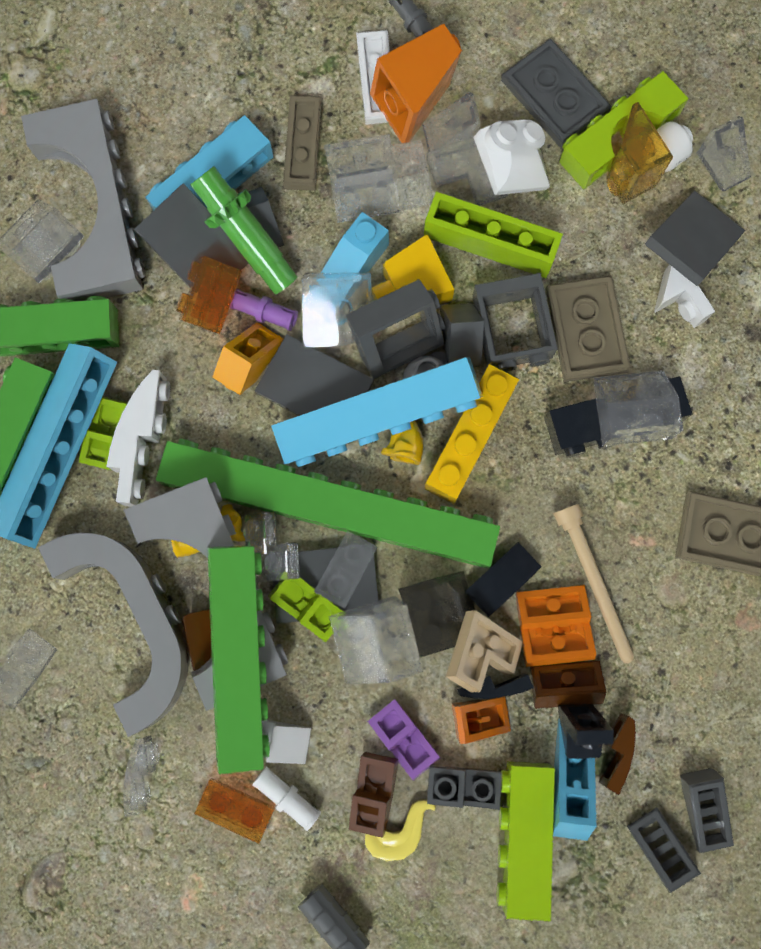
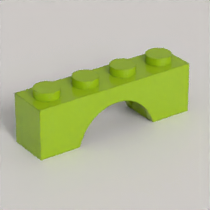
M664 71L653 79L647 77L637 86L635 93L630 97L624 95L617 100L608 114L604 117L602 114L596 116L588 124L586 131L580 135L575 133L569 137L562 146L564 150L559 163L585 190L608 172L615 157L611 138L616 133L627 128H643L654 132L665 123L672 122L677 118L689 98Z

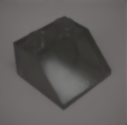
M464 571L398 589L419 658L455 647L466 611L476 610L473 600L465 593L469 587Z

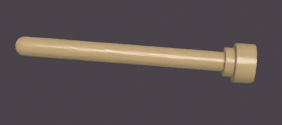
M576 504L553 513L558 526L562 525L563 530H567L621 661L626 664L631 663L634 660V654L580 526L583 524L581 517L584 516L580 505Z

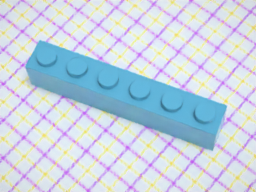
M69 343L1 493V537L34 549L36 548L117 365V361L92 347Z
M466 357L271 425L284 464L295 461L297 467L315 462V454L327 451L328 457L347 451V443L358 440L359 445L362 446L379 440L377 434L379 432L390 429L391 434L395 435L412 429L411 421L422 418L424 424L444 418L442 412L444 410L455 407L457 413L472 409L477 407L475 400L482 398L483 395L471 359Z

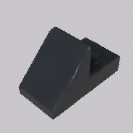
M593 704L558 705V714L567 758L601 757L602 745L613 744L614 730Z

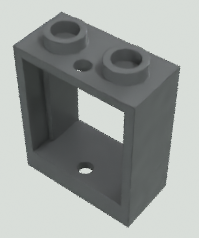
M541 273L475 285L472 297L475 308L484 320L483 350L487 367L490 364L504 372L515 370L517 365L530 363V366L535 367L549 363L558 348ZM531 298L541 347L496 355L486 306Z
M420 279L345 315L360 357L373 380L445 345L441 332L445 330V325L440 314L436 311V309L440 308V303L435 292L432 289L427 291ZM418 312L420 313L421 322L375 344L373 334Z

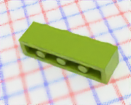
M437 191L424 226V236L428 234L431 240L531 274L541 273L543 278H547L563 236L562 233Z
M507 761V771L501 770V793H506V807H500L499 829L505 830L504 845L498 846V867L504 868L503 883L497 882L496 899L497 906H502L506 919L551 921L555 768L549 763Z

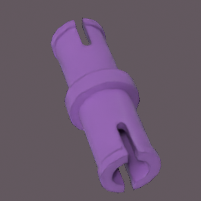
M235 289L230 299L229 305L231 309L254 316L258 322L264 323L267 321L289 331L294 328L297 322V310L273 303L272 298L266 296L260 298L240 289Z

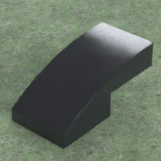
M517 542L478 578L465 593L489 617L542 566Z
M525 673L495 686L490 675L486 674L481 692H470L461 686L455 687L459 696L477 699L506 697L534 688L529 675Z

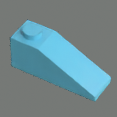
M361 212L339 241L305 298V302L332 320L388 248L389 230Z
M558 719L554 761L553 836L587 841L596 828L595 758H567L560 719Z

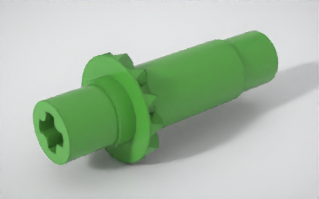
M215 166L190 184L211 214L204 221L209 228H217L218 226L222 228L256 274L262 277L274 294L280 293L298 278L282 256L283 253L246 206L251 199L247 189L237 194L234 188L228 185Z

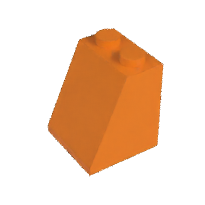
M445 24L377 58L370 95L380 111L385 115L386 120L403 146L412 140L448 89L462 52L458 38L449 32Z

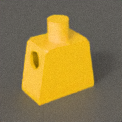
M428 234L383 263V275L386 281L371 287L372 295L377 300L420 279L427 291L432 289L435 292L440 304L452 301L455 290Z

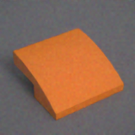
M585 585L516 592L518 619L526 667L595 660L597 654L590 626L591 612Z

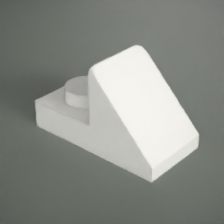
M669 264L663 274L654 312L656 313L677 302L683 319L689 321L693 328L704 323L715 310L700 287L693 284Z
M270 720L262 721V735H268L270 756L266 757L267 762L305 764L312 728Z

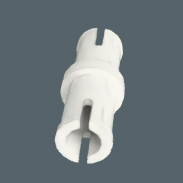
M267 766L252 784L253 787H256L276 804L275 809L277 811L286 812L305 831H308L320 816L321 811L297 793L298 788L294 785L289 787L270 771Z

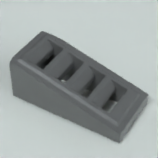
M712 768L681 774L682 791L697 851L704 853L734 846L724 778ZM713 799V803L703 805L699 803L700 801ZM717 815L716 818L702 820V817ZM720 828V833L704 835V831Z
M657 807L627 826L669 893H672L701 874ZM657 821L660 828L643 838L640 831ZM665 834L669 841L651 851L648 844ZM674 848L677 854L660 864L657 857ZM682 860L685 867L668 877L665 871Z

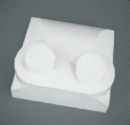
M532 120L497 121L480 129L473 137L494 195L547 190L550 187L540 150L545 143V134L538 123Z

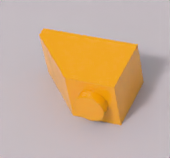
M255 323L223 346L212 378L222 383L227 389L241 395L257 382L284 339L260 323Z

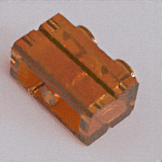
M206 256L200 257L199 262L193 260L187 275V280L192 281L188 294L181 293L176 307V311L181 313L179 320L220 334L242 271Z

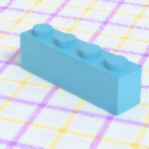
M244 115L238 121L228 124L224 132L215 140L205 143L199 153L192 159L181 163L175 172L164 182L154 185L145 198L154 211L184 183L207 208L190 184L215 166L228 185L235 190L274 158L271 143Z

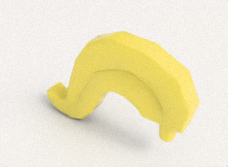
M427 799L417 800L412 803L404 826L400 831L393 832L386 829L383 838L365 834V846L371 855L385 861L405 859L416 850L421 838L423 814L428 809L434 811L436 805L427 804Z

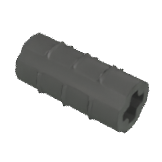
M323 884L317 886L299 904L298 908L308 919V923L313 925L320 934V938H323L332 949H366L370 944V940L361 931L359 925H356L347 914V911L337 902L336 896H332Z

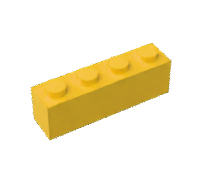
M490 364L488 365L479 382L483 397L475 400L477 407L463 412L425 484V490L455 504L520 379Z

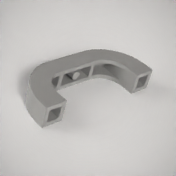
M74 533L58 537L38 547L54 579L65 580L87 568L103 567L117 580L150 648L152 667L145 684L137 692L113 704L128 737L154 725L176 704L185 686L188 672L187 647L177 625L181 623V618L176 608L172 604L168 606L163 596V593L166 592L163 581L158 574H152L147 563L135 550L120 541L93 533Z

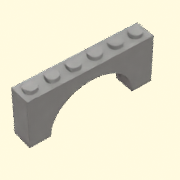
M93 99L21 116L27 146L38 161L56 159L80 167L92 177L97 191V217L89 238L74 255L60 263L51 265L57 297L59 299H70L75 302L87 301V298L91 296L110 298L143 290L141 278L146 277L145 269L141 258H137L135 248L139 247V241L134 228H130L128 218L133 217L128 198L123 196L122 189L127 188L122 169L117 168L116 159H120V152L116 140L111 139L110 131L114 130V124L109 110L104 111L98 99Z
M206 477L124 509L137 543L153 539L179 541L197 549L207 558L208 547L234 546L230 537L236 534L234 526L228 514L225 516L221 515L217 503L223 501L215 482L209 484ZM257 611V625L264 626L265 647L259 648V662H265L266 684L286 676L283 665L287 664L288 660L281 644L275 646L270 633L274 632L275 628L268 612L261 613V611ZM211 658L202 667L191 672L206 711L214 708Z

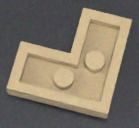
M466 611L446 677L470 692H481L488 665L504 675L515 673L523 642L478 611Z

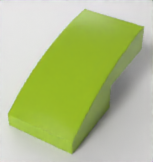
M102 396L91 421L90 429L87 430L83 439L79 463L111 471L107 467L109 450L115 429L128 402Z
M290 569L268 595L270 600L288 612L324 642L328 641L347 616L344 611Z

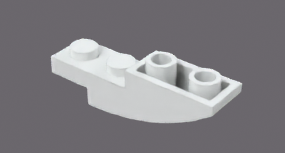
M152 370L131 396L122 412L110 446L107 467L115 472H119L116 502L124 506H134L139 504V499H143L146 488L145 479H142L143 466H147L150 454L149 446L146 445V442L159 443L160 434H164L166 430L167 419L166 414H163L164 401H168L170 397V382L167 381V378L160 370Z

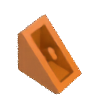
M506 697L452 703L456 736L460 744H467L511 732Z

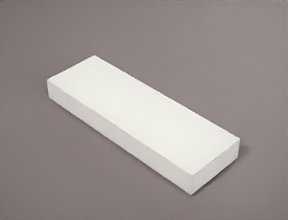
M388 31L356 33L365 124L388 123L385 115L380 111L370 95L377 58L390 52Z

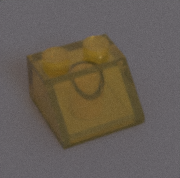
M639 102L632 105L617 138L614 148L615 157L606 178L608 188L614 196L619 198L623 205L655 188L673 159V155Z

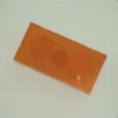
M211 778L194 814L259 844L275 807Z

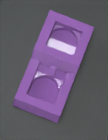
M395 699L367 721L413 781L441 759Z

